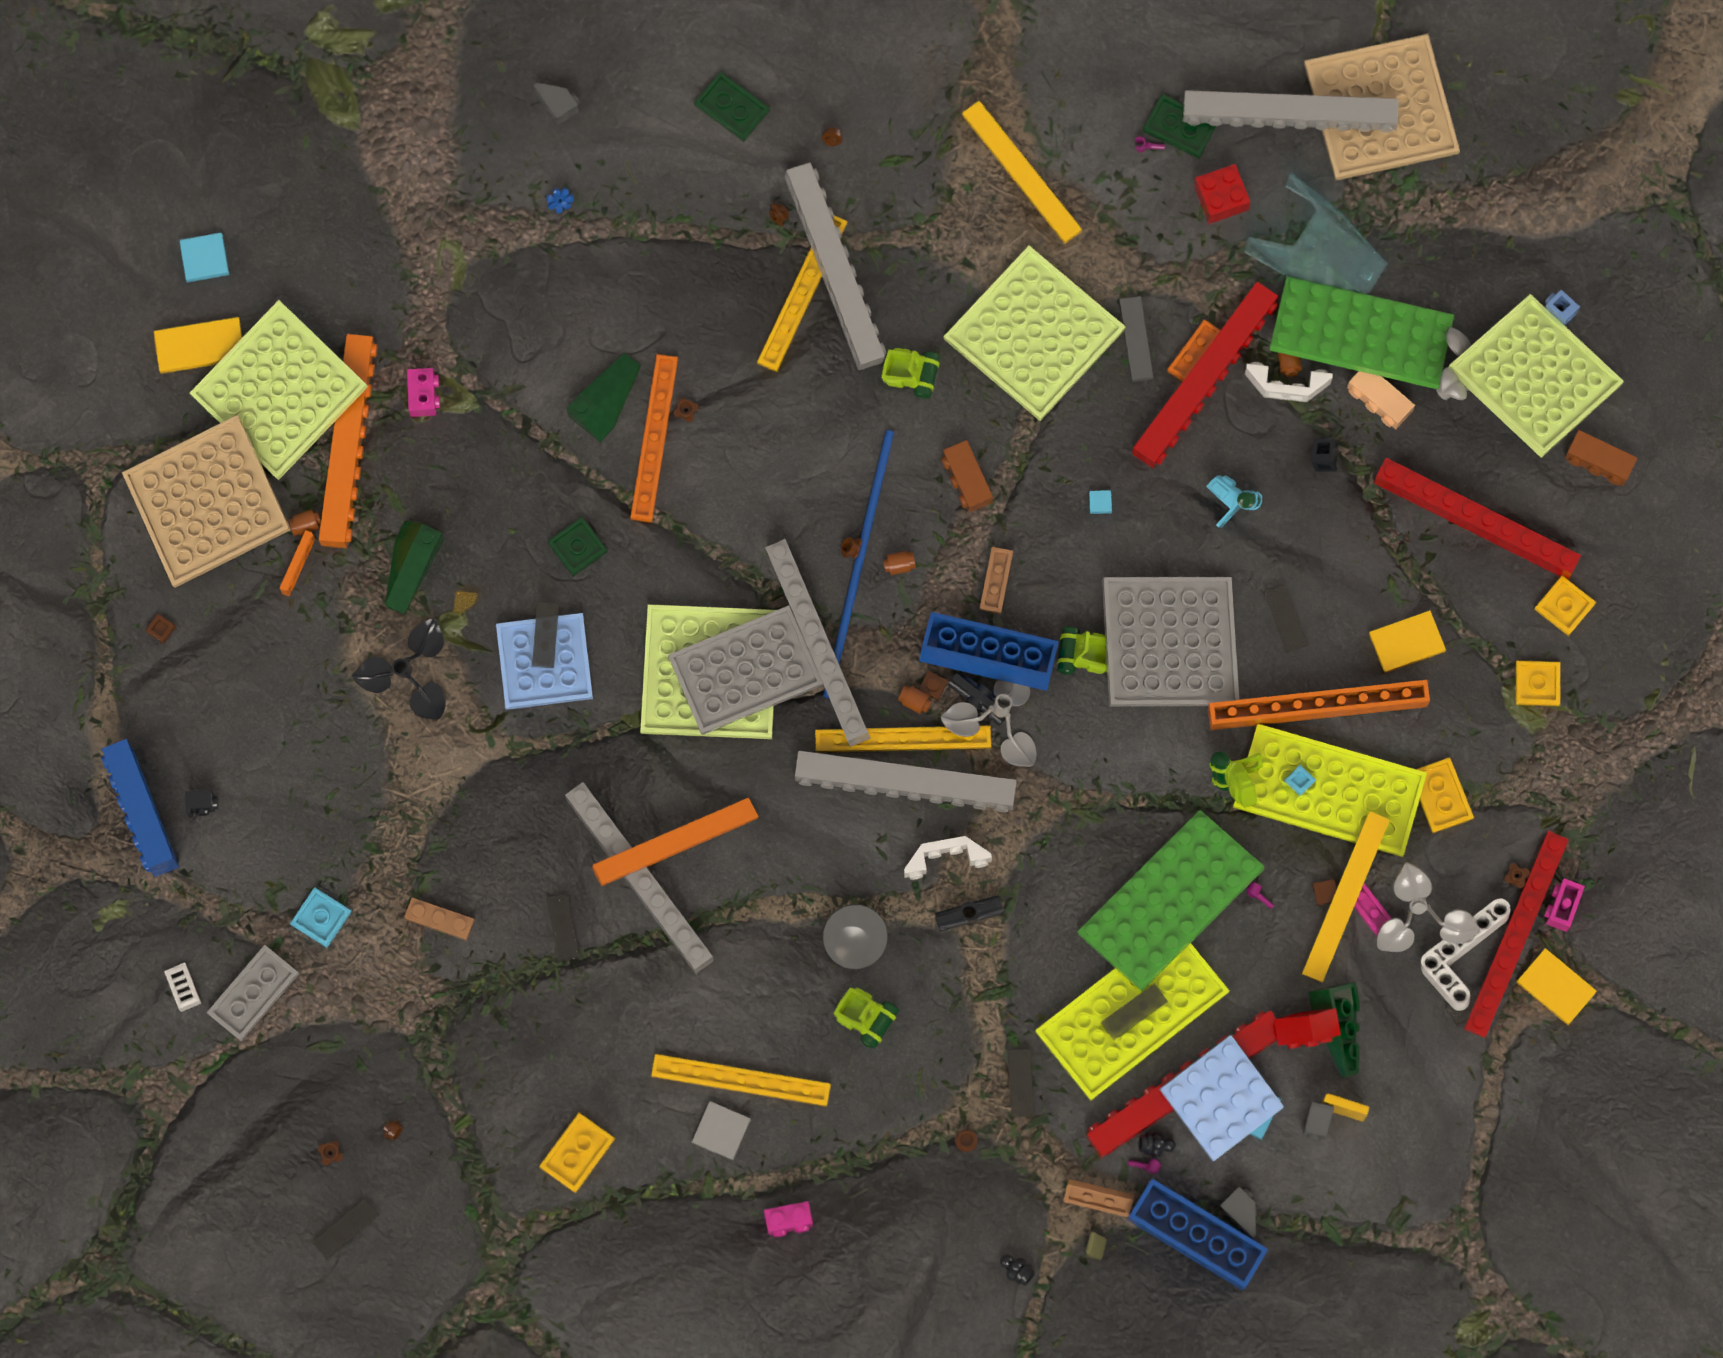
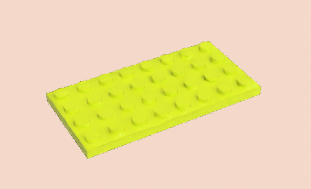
M1257 724L1248 757L1257 753L1262 755L1263 767L1248 773L1255 785L1257 803L1244 808L1241 803L1235 801L1233 808L1353 843L1357 842L1370 811L1390 819L1378 850L1401 857L1404 856L1426 779V772ZM1251 761L1246 767L1255 765L1257 761ZM1299 765L1316 779L1301 796L1284 782Z
M1190 943L1142 992L1115 968L1036 1029L1035 1032L1088 1099L1092 1101L1230 991Z

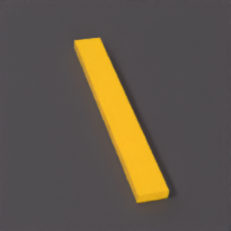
M978 101L965 110L962 116L1064 244L1082 232L1080 226L981 102Z
M834 216V219H832L835 227H839L842 236L847 221ZM812 248L757 361V364L776 372L822 278Z
M945 726L866 728L871 739L850 747L843 729L815 730L816 753L991 748V726H979V731L969 737L958 736L949 731Z
M1369 811L1302 975L1323 983L1390 819Z
M655 1054L651 1077L821 1106H827L831 1083Z

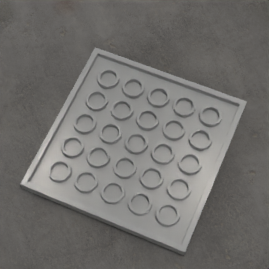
M1104 577L1102 579L1109 707L1208 706L1209 703L1239 700L1232 577Z

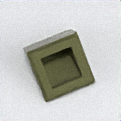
M1094 1232L1090 1233L1085 1253L1086 1257L1101 1260L1106 1238Z

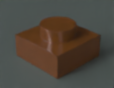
M928 671L919 689L929 694L930 698L939 701L948 680Z

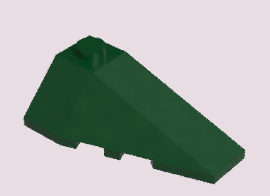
M626 353L622 354L568 406V417L601 443L615 428L617 419L625 405L626 398L633 387L641 366Z
M404 522L395 539L385 602L386 607L403 615L406 614L444 541L441 532L421 523Z
M1356 982L1309 991V1003L1312 1011L1336 1008L1340 1035L1332 1037V1041L1326 1042L1341 1076L1348 1077L1358 1074L1359 1046L1356 1043V1032H1359L1360 1024H1356V1012L1360 1011V1002Z

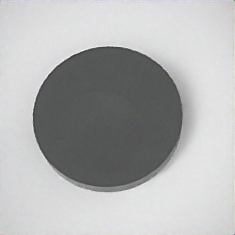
M860 904L845 905L834 911L827 919L823 930V943L828 955L837 964L850 969L865 968L876 962L883 954L887 944V929L882 918L873 909Z

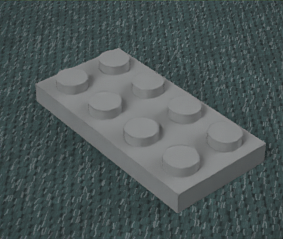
M264 945L208 1010L207 1014L242 1042L299 973Z

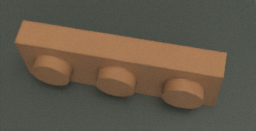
M992 547L979 611L1001 615L1013 556L1012 550Z
M411 898L404 917L407 921L466 941L475 921L468 916L415 898Z
M1068 1179L1063 1202L1129 1217L1134 1195Z

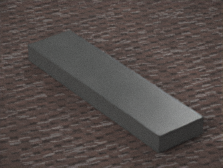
M1141 296L1119 299L1122 323L1126 327L1124 329L1131 381L1153 380Z

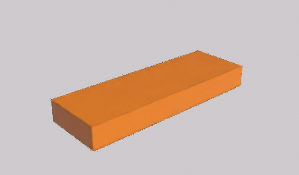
M1204 319L1169 366L1167 372L1183 382L1221 330Z
M305 530L279 588L281 593L288 597L293 591L315 542V537L310 531Z

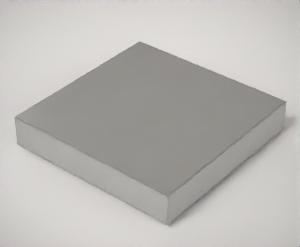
M709 1102L692 1143L730 1160H734L751 1119L713 1102Z

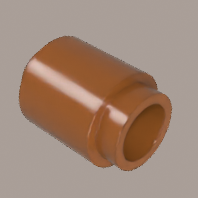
M1278 352L1281 374L1286 375V377L1298 375V372L1302 370L1300 357Z
M312 509L293 515V518L288 519L294 536L298 534L302 536L305 530L310 532L319 529L318 525L321 524L318 512L313 513Z
M907 550L886 554L887 559L883 560L885 572H889L890 576L911 572V569L916 568L913 552H907Z
M905 685L898 698V701L902 702L903 706L918 714H921L923 711L927 712L932 704V701L929 700L930 695L914 686L909 687Z

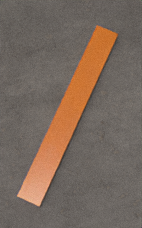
M660 354L656 356L631 520L651 523L653 521L678 357Z
M746 798L592 865V869L600 885L604 886L758 819L759 816L750 799Z

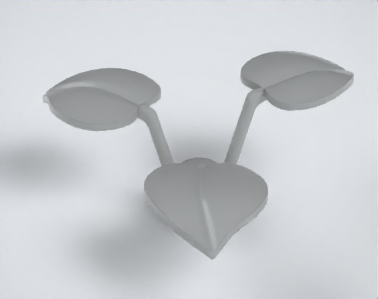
M1447 328L1446 338L1448 345L1456 355L1460 356L1471 347V343L1457 329ZM1445 368L1441 374L1439 388L1436 390L1438 395L1444 400L1450 397L1464 400L1469 389L1464 386L1451 368Z
M997 680L993 689L994 696L996 697L994 705L990 706L981 716L977 717V709L966 702L954 704L941 716L945 727L952 733L962 737L976 734L980 728L978 721L983 720L991 712L998 717H1005L1009 739L1001 744L1000 752L1003 759L1009 764L1030 767L1034 765L1037 756L1035 744L1032 738L1024 732H1018L1012 736L1011 715L1009 713L1012 706H1021L1028 701L1030 687Z
M1405 862L1394 882V892L1398 898L1409 902L1410 909L1408 910L1407 921L1405 924L1399 918H1392L1386 921L1378 932L1377 947L1382 951L1390 952L1407 950L1414 942V932L1408 927L1412 914H1422L1426 910L1429 911L1438 924L1442 925L1440 936L1448 943L1460 944L1467 942L1477 935L1480 927L1471 914L1460 909L1448 912L1445 915L1444 921H1442L1426 901V897L1430 895L1432 890L1430 879L1421 869Z

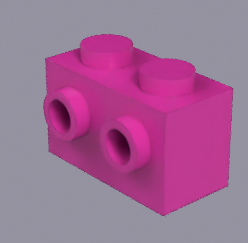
M433 368L407 369L410 416H436V408H440V397L436 395V388H439V375H435Z
M1563 879L1560 885L1556 884L1552 893V897H1555L1553 905H1548L1544 917L1548 918L1546 924L1567 932L1573 921L1585 886L1567 879Z
M808 1202L764 1210L769 1236L781 1237L787 1235V1232L790 1231L802 1233L809 1231V1228L813 1227Z

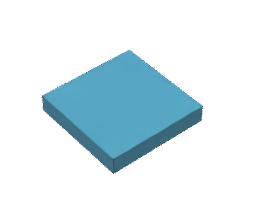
M222 233L180 240L187 282L229 275Z
M314 887L290 925L328 948L352 911Z

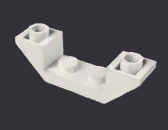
M1259 362L1247 364L1245 375L1263 397L1308 402L1329 386L1333 374L1328 373L1326 370L1311 371L1309 387H1305V385L1299 383L1292 385H1283V382L1280 381L1267 383L1268 366H1264V364Z
M966 836L921 844L905 867L904 876L905 878L910 877V880L922 878L923 874L927 873L924 858L926 856L929 859L941 857L942 853L950 852V855H956L967 849L969 865H975V868L987 866L992 861V856L990 852Z

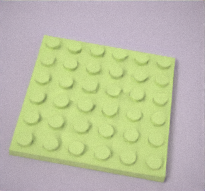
M1028 246L946 333L944 340L1041 421L1121 335L1126 327L1032 247Z
M1531 294L1448 367L1455 372L1458 379L1541 458L1624 382Z
M278 300L190 394L220 423L238 415L260 463L279 480L364 392L368 385Z
M648 605L641 734L772 739L774 706L701 735L668 655L776 610Z

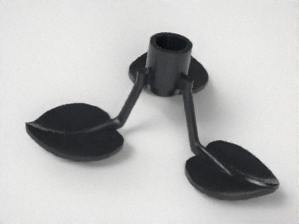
M435 618L426 620L412 630L408 637V647L410 650L417 652L415 655L405 659L398 658L394 660L391 669L390 664L382 657H371L363 662L351 675L352 679L369 692L382 693L391 686L390 676L396 674L401 678H407L419 690L414 692L410 698L412 711L419 717L439 720L443 716L446 707V697L443 689L434 682H428L422 688L411 676L413 667L410 663L411 660L420 657L421 653L425 657H434L441 652L444 646V636L438 621Z

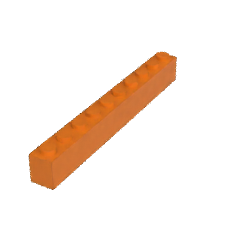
M347 334L343 362L368 387L335 421L319 534L321 546L347 548V543L352 540L350 521L355 519V508L352 507L353 500L357 501L358 488L355 485L356 480H360L361 467H358L359 459L363 458L364 447L361 446L362 438L365 439L366 437L364 418L369 416V405L366 404L367 397L371 398L372 385H369L370 377H374L375 364H372L373 357L377 356L378 349L373 336Z
M1427 680L1214 702L1209 703L1207 710L1210 730L1256 726L1257 724L1265 725L1424 708L1428 706L1430 697Z

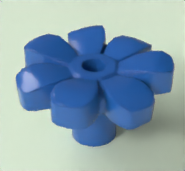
M555 188L552 191L553 195L548 194L546 196L549 202L547 204L550 210L555 208L556 213H562L563 207L566 210L571 207L570 203L574 201L573 195L569 194L567 188H562L561 191Z

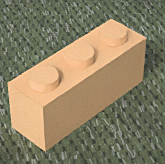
M1359 371L1349 381L1347 387L1349 393L1355 399H1361L1370 412H1376L1382 417V422L1388 427L1392 426L1394 429H1397L1414 410L1415 404L1382 376Z

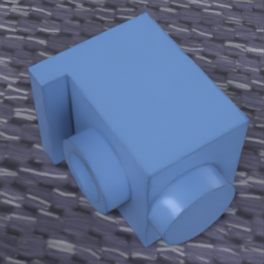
M1562 290L1557 294L1552 293L1545 301L1547 304L1545 308L1564 326L1578 313L1580 308ZM1557 307H1561L1563 309V312H1561Z

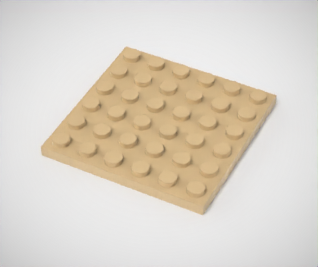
M1428 34L1306 60L1304 62L1313 96L1398 99L1397 129L1392 132L1384 133L1380 130L1362 132L1358 129L1340 131L1337 128L1322 130L1335 181L1459 154L1460 149Z
M238 415L122 472L171 584L175 588L291 530Z

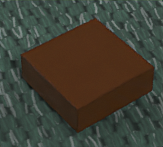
M157 614L145 632L164 644L176 626L160 614Z
M1335 880L1313 883L1312 887L1317 906L1332 903L1337 891Z

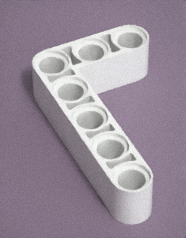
M1504 899L1494 900L1473 916L1476 923L1484 921L1488 923V927L1480 928L1477 935L1471 940L1460 944H1452L1442 940L1422 956V973L1455 1010H1464L1468 1007L1470 992L1449 966L1508 921L1510 905ZM1502 908L1505 910V913L1498 915L1494 910ZM1451 948L1454 950V953L1446 955L1443 953V950ZM1428 961H1433L1437 966L1428 968L1425 964ZM1449 978L1451 983L1444 985L1440 983V979ZM1462 994L1465 996V1000L1456 1001L1454 996Z

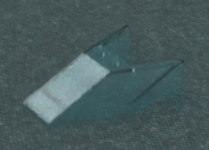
M1290 172L1286 187L1308 199L1316 208L1315 214L1295 245L1288 246L1249 237L1244 252L1285 276L1368 295L1387 266V262L1342 212Z

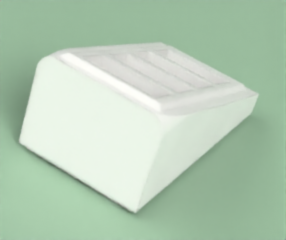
M186 963L164 971L181 1012L202 1004ZM183 970V975L172 979L171 975ZM185 978L187 979V982L180 984L178 986H175L174 984ZM190 987L189 990L178 994V990ZM189 994L193 995V997L184 1001H181L180 999Z

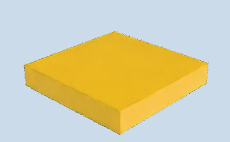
M1561 576L1534 610L1569 636L1596 602L1564 576Z
M1516 661V705L1560 706V662Z
M1328 1093L1321 1103L1333 1106V1113L1362 1122L1369 1111V1106Z

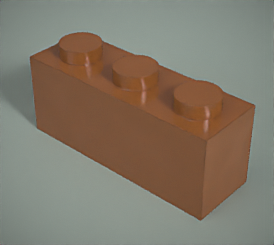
M1578 430L1565 457L1573 466H1582L1588 469V472L1592 475H1601L1617 486L1625 485L1637 461V457Z
M966 440L944 449L941 462L944 469H949L952 475L949 478L953 488H958L960 496L958 498L963 508L966 507L970 513L992 504L993 496L968 441Z

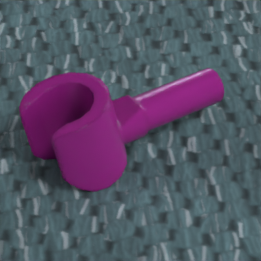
M1143 137L1135 138L1137 143H1143L1140 147L1135 146L1137 152L1142 153L1146 149L1164 150L1165 144L1149 143Z
M1254 882L1251 883L1247 894L1252 898L1262 901L1271 909L1274 904L1260 894L1262 886Z
M1150 1159L1148 1165L1133 1160L1128 1162V1165L1145 1169L1153 1175L1157 1174L1161 1167L1160 1162L1154 1159Z

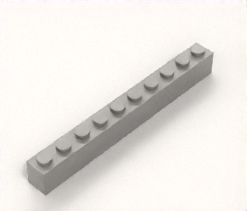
M1185 91L1183 122H1188L1190 125L1209 123L1212 126L1230 124L1234 127H1240L1245 124L1257 128L1270 125L1274 128L1294 126L1296 129L1316 127L1318 130L1337 128L1340 131L1358 129L1362 132L1380 130L1381 132L1388 133L1397 129L1398 99Z
M811 163L788 169L784 178L858 371L881 364L885 358L886 349L884 344L878 340L879 332L876 324L871 322L870 307L863 301V289L860 284L857 285L855 268L848 262L849 253L846 246H842L840 241L841 232L839 227H835L833 223L834 214L831 207H827L825 202L827 197L824 188L819 186L818 172L816 168H812Z
M784 539L765 547L850 747L871 739L786 540Z
M798 751L795 781H799V784L804 786H812V783L821 784L820 787L826 789H833L836 786L842 787V790L848 792H855V789L864 790V793L876 795L877 792L886 793V796L898 798L899 795L908 796V799L915 801L925 798L937 804L947 801L951 802V805L962 807L964 804L973 805V808L976 809L995 808V811L998 812L1013 810L1016 780L805 751Z
M583 782L565 795L567 802L608 857L632 848ZM647 867L624 877L695 974L713 962L711 953Z

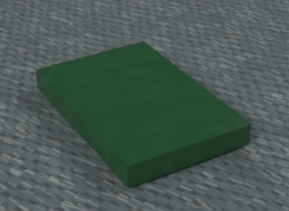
M722 72L717 74L694 102V106L743 142L770 111L767 105Z
M1161 94L1142 132L1200 159L1217 126H1212L1209 123L1190 125L1188 122H1183L1184 104Z

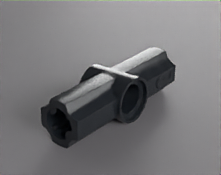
M962 671L957 672L948 684L951 689L965 699L966 703L973 705L979 713L986 712L990 706L994 705L996 698L993 697V693L984 685L974 682ZM993 712L987 715L998 726L1006 720L1005 717H998Z
M999 895L975 902H965L961 906L936 912L935 918L939 931L942 932L963 925H973L977 921L1002 915L1004 911ZM966 909H972L975 912V916L966 918L963 912Z

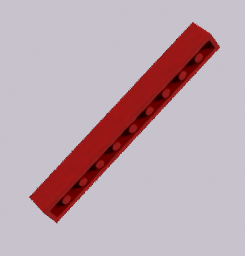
M1256 282L1134 446L1132 454L1151 468H1154L1157 463L1159 465L1163 463L1167 457L1165 452L1169 447L1174 448L1179 441V433L1189 428L1192 423L1191 417L1194 413L1198 415L1205 404L1202 402L1206 397H1212L1217 389L1215 387L1219 380L1223 381L1228 375V367L1231 363L1235 365L1242 355L1240 351L1243 347L1248 348L1252 343L1254 332L1256 330L1260 332L1266 323L1264 320L1268 314L1272 315L1278 307V295L1259 282Z
M1385 458L1376 475L1374 484L1560 577L1564 576L1569 580L1581 557L1580 554L1388 458Z
M1271 1010L1266 1014L1264 1011L1253 1017L1254 1022L1248 1026L1244 1023L1234 1030L1236 1034L1232 1037L1248 1059H1251L1277 1041L1274 1023L1276 1017ZM1226 1035L1225 1037L1221 1038L1219 1041L1216 1042V1044L1220 1043L1228 1036ZM1207 1048L1200 1054H1198L1199 1058L1203 1056L1205 1053H1207L1210 1049ZM1191 1060L1180 1066L1181 1071L1174 1075L1171 1072L1161 1079L1163 1083L1155 1087L1152 1085L1143 1091L1144 1096L1138 1100L1136 1097L1125 1103L1126 1108L1122 1111L1115 1110L1106 1116L1108 1120L1100 1124L1097 1122L1088 1128L1089 1133H1087L1086 1138L1101 1159L1174 1111L1159 1089L1192 1064Z

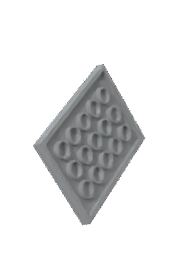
M790 606L776 610L668 655L701 735L823 686V682Z

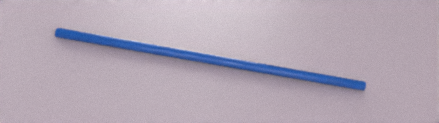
M890 430L885 432L860 537L862 540L861 549L858 557L855 559L834 647V654L839 664L894 432ZM825 689L823 697L829 698L827 691Z

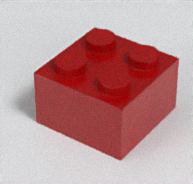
M1236 164L1195 178L1194 188L1209 224L1249 211L1250 199Z
M1336 1008L1303 1011L1274 1019L1278 1046L1288 1045V1049L1301 1047V1044L1306 1045V1047L1317 1046L1319 1043L1331 1042L1332 1037L1340 1035Z

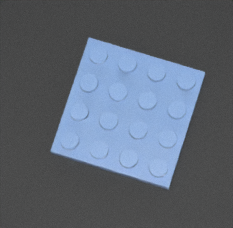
M583 613L496 624L506 710L593 699Z
M1231 1035L1159 1089L1212 1161H1215L1284 1108Z

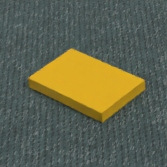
M1431 611L1369 632L1384 674L1446 652Z
M1450 757L1416 769L1427 773L1419 801L1432 834L1474 819Z
M1546 948L1516 982L1567 1025L1571 1023L1597 992Z
M578 1113L539 1167L576 1193L615 1138L581 1113Z

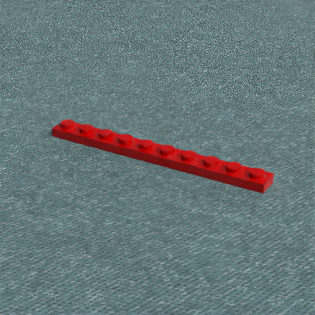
M1551 831L1547 832L1464 1030L1482 1038L1486 1037L1569 839Z

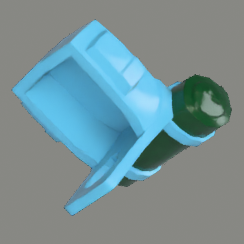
M1226 475L1216 476L1206 486L1230 508L1226 515L1216 524L1219 528H1222L1240 508L1245 510L1260 508L1262 505V494L1254 490L1242 492L1239 488L1235 487L1236 482Z

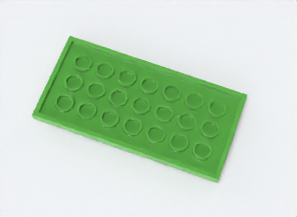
M1287 276L1270 351L1438 389L1448 347L1446 338L1447 328L1452 327L1454 315Z
M1199 810L1077 931L1078 935L1142 992L1264 870V866Z

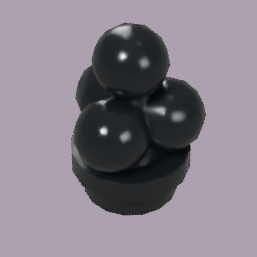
M1159 1132L1141 1134L1138 1143L1139 1152H1144L1145 1155L1151 1154L1153 1157L1161 1156L1163 1149L1166 1152H1172L1176 1146L1173 1139L1167 1138L1164 1140Z
M1003 1255L1000 1259L1001 1266L1009 1268L1006 1275L1011 1281H1015L1018 1284L1022 1283L1026 1286L1035 1275L1032 1266L1029 1263L1027 1264L1025 1259L1018 1258L1013 1260L1010 1255Z

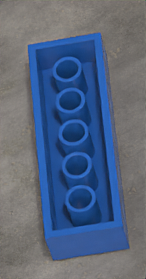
M931 612L921 648L920 662L1047 691L1059 641Z
M127 739L102 748L104 754L101 756L102 763L108 773L112 774L108 778L112 788L115 789L116 793H119L116 799L120 808H122L124 813H127L124 816L125 822L131 832L135 833L131 837L139 853L142 852L143 854L139 856L143 867L147 873L151 872L154 877L179 868L130 743Z
M1151 1179L1128 1217L1129 1222L1242 1291L1246 1288L1268 1251L1264 1246L1154 1179Z

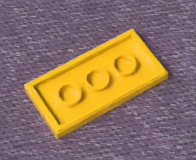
M239 317L154 331L159 371L162 374L218 364L242 339Z

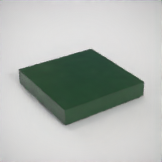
M583 517L547 541L548 545L573 577L608 552L607 548Z

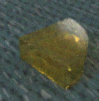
M456 591L453 613L459 614L470 609L476 603L478 593Z

